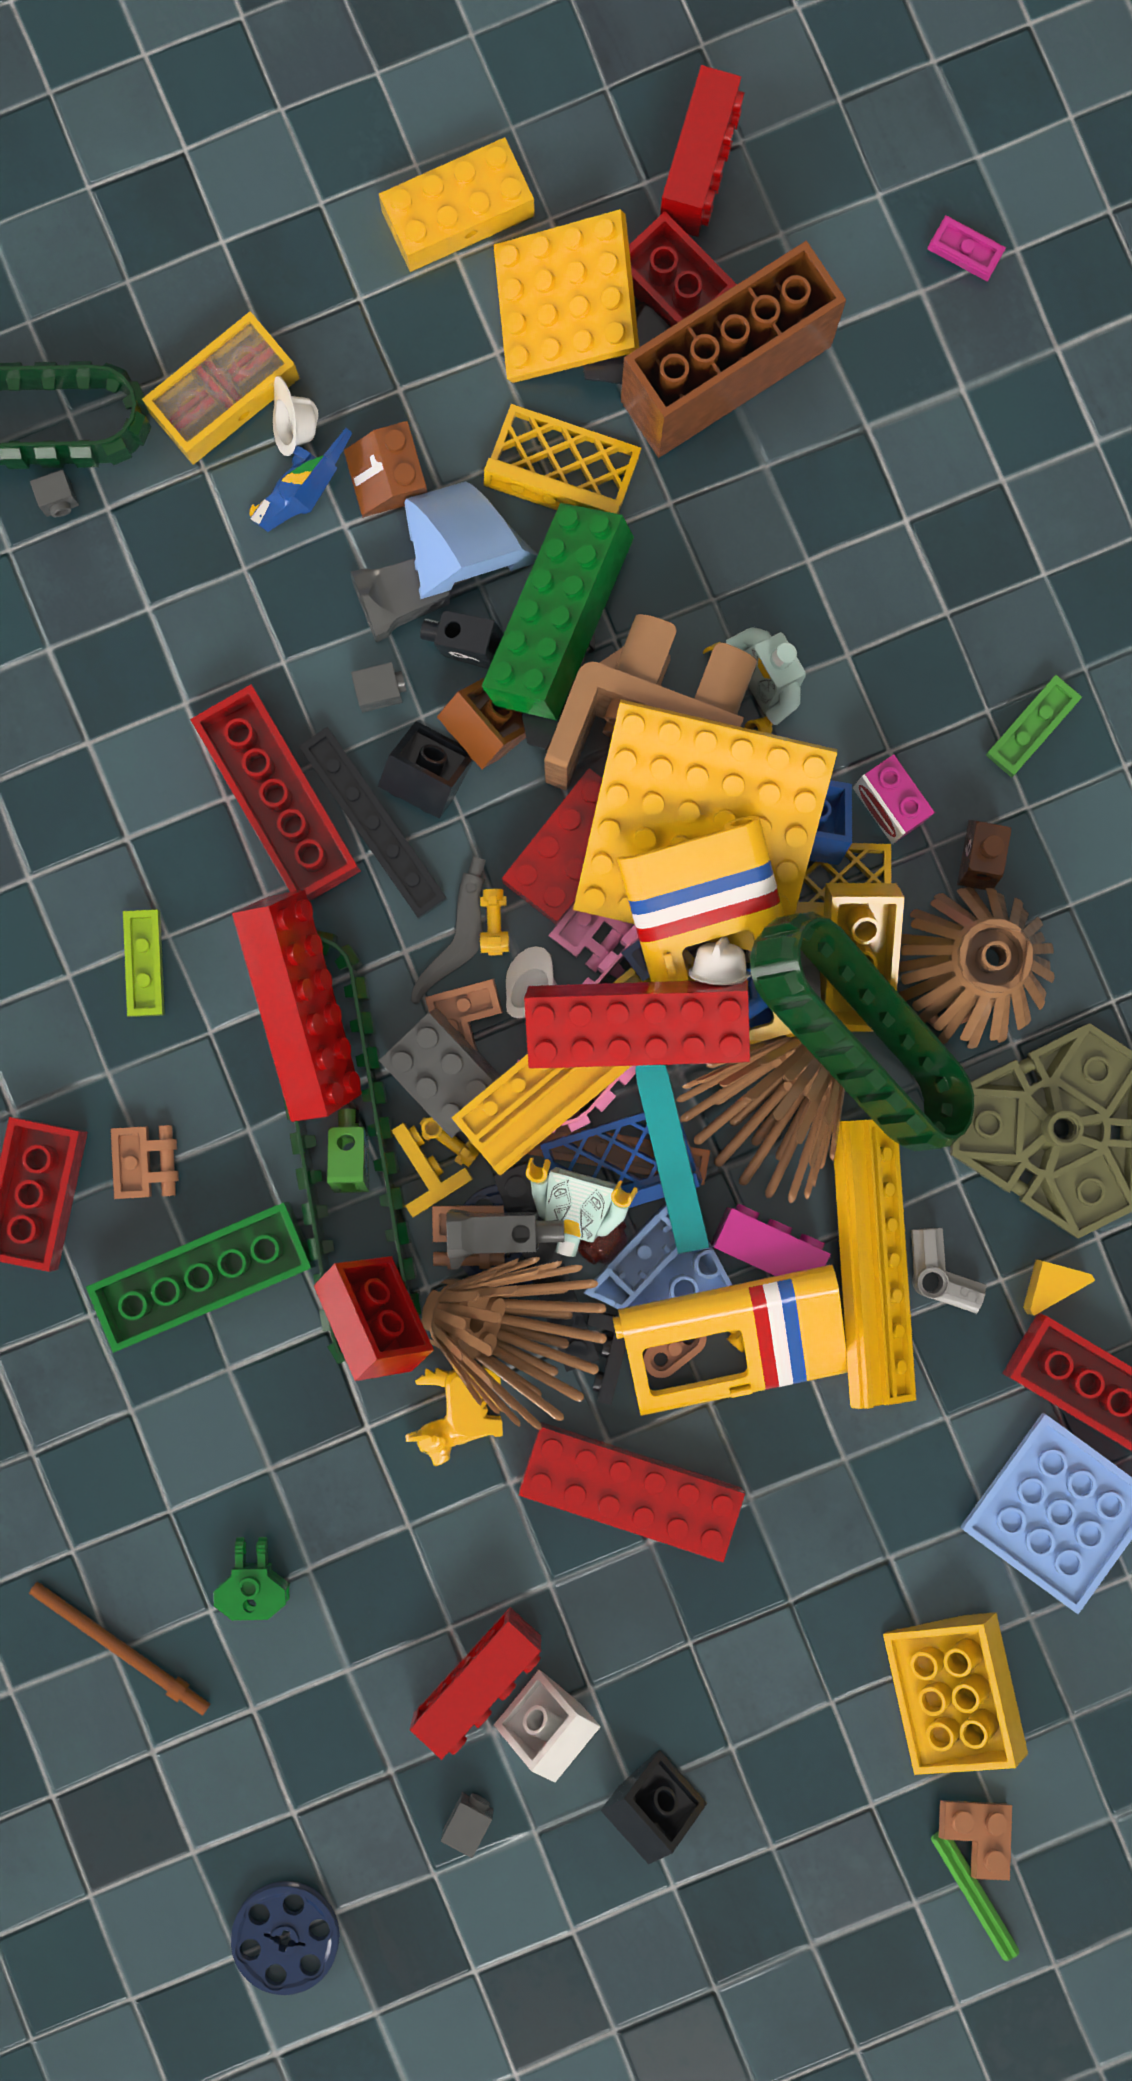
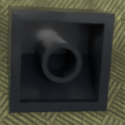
M415 721L390 753L378 787L420 808L425 813L440 819L453 801L474 760L470 758L460 743Z
M659 1750L618 1786L601 1811L649 1865L675 1851L707 1805V1802Z

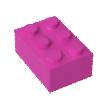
M737 1204L735 1209L726 1208L710 1243L712 1247L774 1276L825 1266L831 1255L822 1250L825 1243L801 1234L800 1238L797 1239L790 1235L793 1228L769 1219L768 1223L765 1224L757 1220L760 1213L741 1204Z

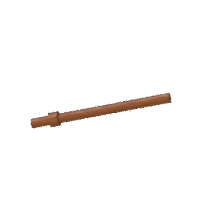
M38 1581L30 1590L29 1594L164 1688L167 1691L166 1695L175 1702L181 1700L203 1716L211 1703L188 1688L190 1685L179 1676L175 1679Z

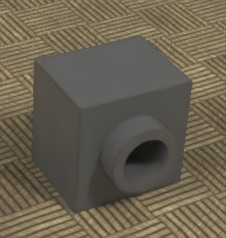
M63 470L30 481L37 504L46 517H61L69 514L71 508L79 506L71 480Z

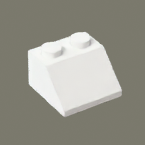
M540 1670L536 1672L494 1724L495 1728L532 1772L553 1782L559 1779L601 1727L581 1703Z

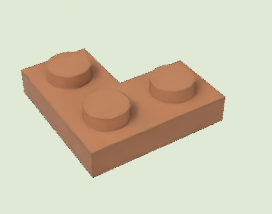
M494 978L425 997L429 1012L437 1008L475 1050H477L470 1021L503 1013Z
M940 1800L939 1838L944 1840L972 1841L971 1877L975 1879L1010 1881L1012 1805L1007 1803Z

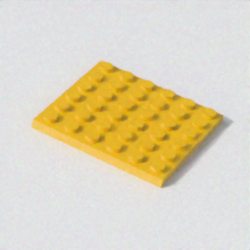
M621 699L573 910L635 924L619 869L618 857L635 856L724 830V825L732 820L747 816H758L784 916L795 914L835 764L837 749ZM744 930L723 936L728 938L730 944L739 946L743 950L752 951L754 939L751 931ZM720 938L709 940V942H718Z

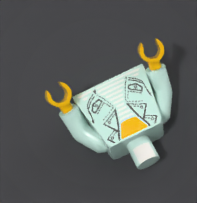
M752 627L727 639L726 644L747 652L757 660L748 686L763 713L766 714V717L749 720L745 724V728L753 729L757 726L758 731L771 734L772 724L778 725L800 705V686L806 674L797 658L796 648L787 641L783 633L780 632L771 636L768 631ZM718 643L705 648L703 654L713 651L714 646Z
M530 1158L526 1169V1176L531 1180L532 1196L539 1217L545 1221L564 1220L565 1242H557L555 1251L569 1257H576L580 1239L594 1242L598 1236H607L623 1222L628 1208L638 1192L636 1187L633 1188L631 1193L623 1191L621 1188L622 1180L614 1184L558 1167L552 1169L548 1177L551 1164L548 1159H545L543 1167L540 1168L534 1165V1158Z

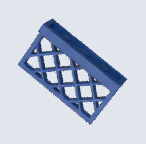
M644 1111L540 1144L544 1159H548L551 1162L549 1173L555 1167L572 1171L581 1154L598 1163L592 1176L593 1178L597 1177L601 1167L604 1166L621 1175L619 1180L623 1181L624 1177L631 1180L632 1182L621 1185L622 1190L627 1193H631L634 1187L638 1189L629 1208L664 1198L659 1173L655 1174L657 1170L655 1158L639 1151L646 1134H649L648 1126L639 1123V1121L646 1120ZM679 1115L695 1186L700 1187L703 1179L699 1167L696 1166ZM632 1125L643 1131L635 1148L616 1139L623 1126ZM616 1129L613 1136H610L609 1134L605 1133L607 1131ZM598 1135L609 1141L602 1158L583 1149L588 1137ZM583 1139L579 1147L572 1143ZM613 1144L632 1153L624 1170L605 1161ZM564 1145L576 1152L569 1168L555 1162L551 1151L552 1148ZM635 1156L654 1164L648 1177L640 1179L627 1172Z

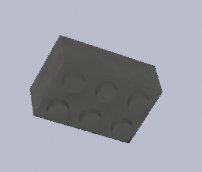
M437 1008L427 1013L378 1060L451 1138L461 1130L451 1117L501 1077Z

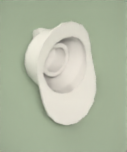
M276 376L274 381L273 432L279 451L284 456H290L297 445L302 446L313 440L318 420V409L309 398L291 396L285 381L281 376Z
M721 937L718 942L706 943L698 948L693 967L689 969V976L694 980L707 984L735 985L751 977V972L746 970L743 949L730 944L727 937Z
M535 946L525 949L515 957L509 966L506 975L507 1012L514 1018H525L524 997L528 986L557 985L553 977L551 955L544 948Z

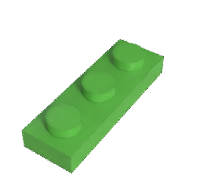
M1055 675L985 755L1012 778L1080 701L1082 696Z

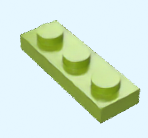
M160 910L123 911L127 1016L165 1015Z

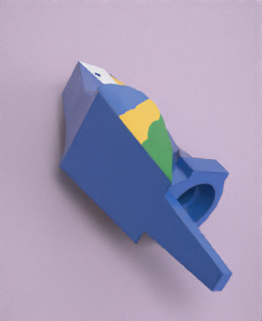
M345 428L327 452L317 458L297 445L293 452L292 467L280 477L271 494L257 506L255 504L251 505L249 510L250 519L256 525L269 532L295 515L311 512L336 472L337 467L335 464L350 439L352 432Z

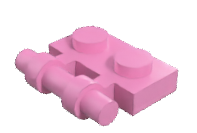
M573 904L549 934V937L576 958L584 948L591 951L593 954L585 965L596 973L597 966L615 949L633 924L573 910ZM603 923H606L612 930L602 943L599 944L592 937Z

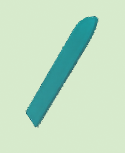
M666 1065L636 1066L637 1085L678 1254L710 1248Z

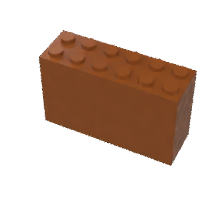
M806 240L625 356L621 403L657 457L660 458L832 346L846 298Z

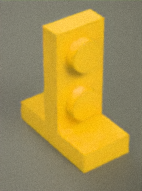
M402 1123L391 1130L429 1190L405 1205L412 1218L474 1179L467 1167L442 1182L439 1176L444 1171L433 1155L427 1158L420 1146L425 1144V1141L415 1126L408 1128L406 1123Z

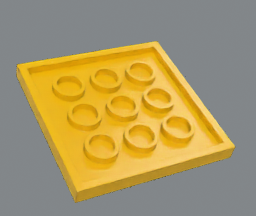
M621 209L494 244L507 380L515 383L627 355L639 348L626 214Z

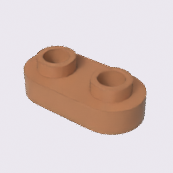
M707 1337L694 1338L693 1342L689 1344L679 1341L647 1348L643 1354L645 1369L656 1378L669 1377L703 1350ZM657 1353L666 1354L667 1361L664 1365L655 1364L654 1357Z

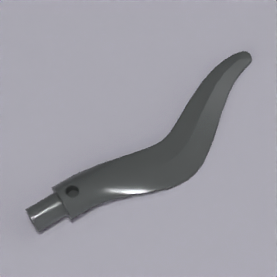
M473 856L468 874L463 873L458 895L454 939L424 970L417 980L411 995V1001L414 1004L419 1003L424 994L435 983L469 961L480 948V932H483L480 894L485 881L484 878H481L486 862L484 859Z

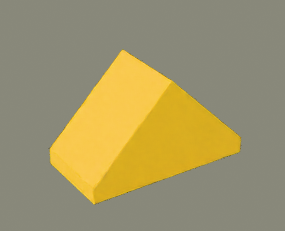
M1035 1260L1023 1308L1027 1314L1035 1316L1094 1282L1095 1279L1089 1273Z

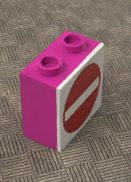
M894 754L861 776L853 787L892 845L922 825L935 813Z

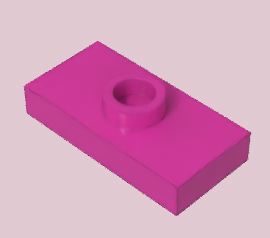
M945 215L927 249L988 282L1006 247Z

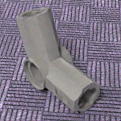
M943 1228L911 1230L914 1267L912 1284L916 1292L924 1297L977 1314L982 1306L987 1285L946 1271ZM934 1272L938 1276V1286L933 1291L928 1292L923 1288L922 1281L926 1274Z

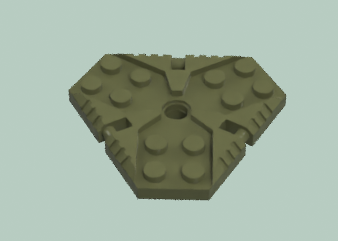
M1091 1023L1085 1024L1027 1053V1058L1019 1062L1017 1059L971 1081L974 1092L972 1123L966 1133L950 1146L951 1156L1005 1192H1014L1020 1196L1019 1201L1075 1238H1081L1132 1212V1050ZM1034 1071L1038 1081L1029 1085L1025 1074ZM1058 1119L1065 1120L1069 1127L1068 1135L1063 1139L1058 1138L1054 1133V1124ZM1111 1126H1121L1120 1140L1110 1139ZM1024 1170L1033 1175L1028 1184L1019 1179Z

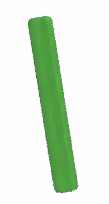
M939 1831L934 1833L931 1837L934 1846L1004 1961H1010L1019 1954L1018 1946L979 1881L971 1877V1868L954 1840L939 1838Z

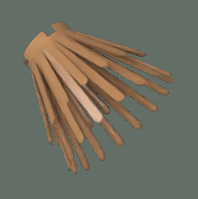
M967 887L958 889L957 893L975 916L944 893L936 894L934 896L935 899L930 903L931 906L958 924L919 909H914L910 913V917L915 918L911 922L912 928L942 937L901 934V944H907L901 948L902 955L938 956L899 962V972L917 970L901 976V981L904 985L928 979L899 992V994L907 1001L932 990L912 1003L916 1011H920L932 1004L918 1015L924 1023L952 1003L933 1024L935 1030H943L938 1037L941 1043L945 1044L949 1041L974 1007L960 1039L969 1041L967 1048H976L993 1006L990 1040H997L998 1043L1004 1042L1008 1036L1011 999L1017 1029H1022L1031 1021L1024 987L1038 1009L1041 1010L1043 1008L1046 991L1032 971L1051 983L1054 981V972L1051 971L1050 961L1034 954H1053L1054 948L1052 943H1042L1045 941L1042 932L1036 933L1043 926L1039 917L1035 918L1024 928L1029 914L1023 908V902L1020 899L1014 898L1010 918H1008L1005 898L1002 894L997 893L993 888H986L992 910L991 914L975 889ZM987 949H992L998 954L999 962L997 966L990 965L987 962Z
M782 1035L751 1044L750 1062L729 1063L683 1085L682 1088L688 1089L702 1083L680 1095L676 1101L684 1102L718 1083L723 1087L681 1116V1121L687 1122L712 1105L724 1103L769 1073L694 1137V1143L697 1145L702 1144L729 1120L730 1125H739L768 1098L714 1160V1164L717 1167L723 1166L769 1114L751 1139L754 1146L760 1144L761 1146L739 1178V1183L745 1186L750 1182L799 1107L776 1152V1159L779 1160V1163L765 1190L767 1198L773 1197L797 1145L803 1143L809 1130L788 1194L789 1203H793L799 1191L808 1162L811 1169L804 1191L806 1199L809 1198L812 1187L816 1186L819 1170L824 1167L831 1134L830 1158L832 1161L834 1160L845 1089L796 1036L787 1037ZM709 1063L706 1067L715 1068L726 1063Z
M532 1257L518 1262V1258L463 1280L456 1278L445 1279L441 1283L447 1284V1286L441 1292L432 1290L428 1295L423 1307L421 1322L424 1329L430 1331L432 1339L429 1340L431 1344L440 1348L476 1402L481 1406V1396L495 1413L500 1414V1411L504 1412L515 1425L520 1427V1420L496 1395L497 1393L534 1428L542 1429L541 1423L477 1362L479 1361L551 1417L562 1421L564 1419L563 1413L543 1399L541 1391L494 1356L571 1399L580 1402L584 1399L582 1392L553 1377L558 1374L557 1367L516 1347L594 1375L599 1372L598 1365L537 1342L565 1349L569 1346V1341L566 1338L552 1334L596 1343H605L607 1340L606 1335L600 1332L519 1316L567 1320L573 1317L572 1312L604 1313L607 1308L602 1303L501 1298L561 1294L568 1290L594 1288L598 1285V1282L588 1279L498 1287L574 1273L583 1268L582 1265L557 1268L562 1263V1261L511 1272L537 1263L540 1259L539 1257Z

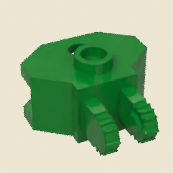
M236 1537L235 1566L231 1569V1575L214 1590V1607L232 1621L268 1620L283 1608L290 1599V1583L272 1570V1563H268L267 1537L258 1538L256 1544L257 1563H246L247 1543L244 1537ZM248 1600H254L256 1605L250 1604Z

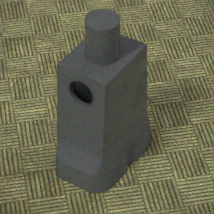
M416 558L380 569H360L351 572V579L376 643L389 637L391 632L397 627L450 604L449 591L420 600V580L418 570H415L414 564ZM470 578L455 582L454 585L470 580Z
M450 1209L447 1212V1253L451 1269H459L465 1258L472 1254L536 1252L539 1249V1243L565 1242L564 1220L538 1221V1212L472 1213L458 1209Z

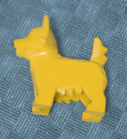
M482 1365V1367L501 1385V1378L498 1377L491 1370H489L487 1367ZM435 1368V1372L425 1369L424 1375L415 1380L416 1385L445 1387L446 1415L444 1418L431 1421L419 1430L405 1435L406 1442H417L420 1451L431 1457L434 1466L448 1462L451 1449L456 1445H461L487 1435L503 1436L501 1416L487 1415V1403L481 1396V1406L476 1402L454 1369L446 1371Z

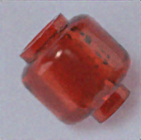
M621 1222L607 1236H598L594 1242L580 1239L577 1251L585 1260L593 1265L597 1263L609 1264L627 1245L628 1238L624 1232L626 1224Z

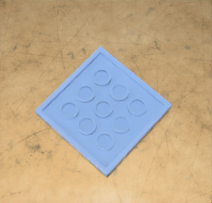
M1042 1412L960 1528L1072 1611L1079 1614L1132 1540V1477Z

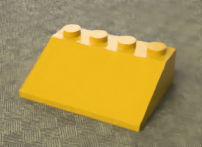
M996 1612L963 1615L888 1631L883 1634L914 1775L1016 1768L1027 1756L1028 1750Z

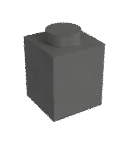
M392 662L351 672L362 713L403 703L400 693L407 691L402 671L395 672Z
M462 1792L442 1830L441 1842L473 1858L493 1819L494 1809L489 1807L490 1803L477 1794L472 1793L468 1796Z

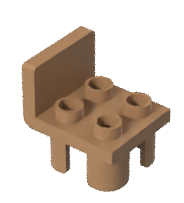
M643 614L636 615L622 648L600 663L588 662L579 669L545 756V783L567 791L595 717L598 716L607 721L603 733L612 739L621 699L741 727L744 717L737 714L757 660L747 652L729 644H716L695 698L688 697L661 686L670 663L669 651L676 635V627L671 622Z

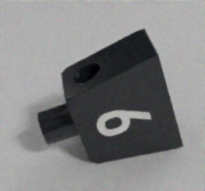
M450 611L442 613L440 622L425 619L420 632L421 639L434 642V645L443 656L485 669H489L504 635L495 620Z

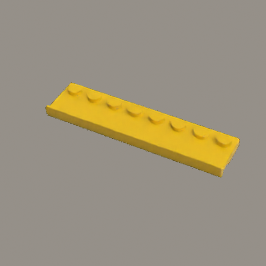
M686 949L682 952L689 981H697L689 976V969L693 967L695 958ZM631 967L613 983L643 981ZM650 977L644 982H651ZM527 1054L451 1118L499 1176H501L631 1066L529 1069Z
M873 1120L840 1121L834 1157L850 1406L856 1409L874 1408V1406L916 1401L899 1144L889 1138Z

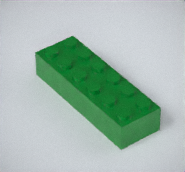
M565 503L559 504L482 684V688L495 706L558 720L634 539L623 515Z
M283 1202L88 1285L86 1289L111 1350L114 1353L316 1267L314 1260L310 1259L308 1245L290 1202Z

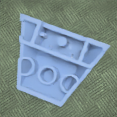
M466 481L406 498L404 502L410 540L413 541L416 556L414 561L415 570H418L420 580V600L449 591L454 583L506 566H508L510 571L535 563L538 554L511 528L489 500L477 488Z
M665 1203L604 1266L594 1279L598 1282V1285L594 1288L586 1289L584 1294L607 1303L616 1309L726 1287L732 1285L710 1242V1248L678 1254Z

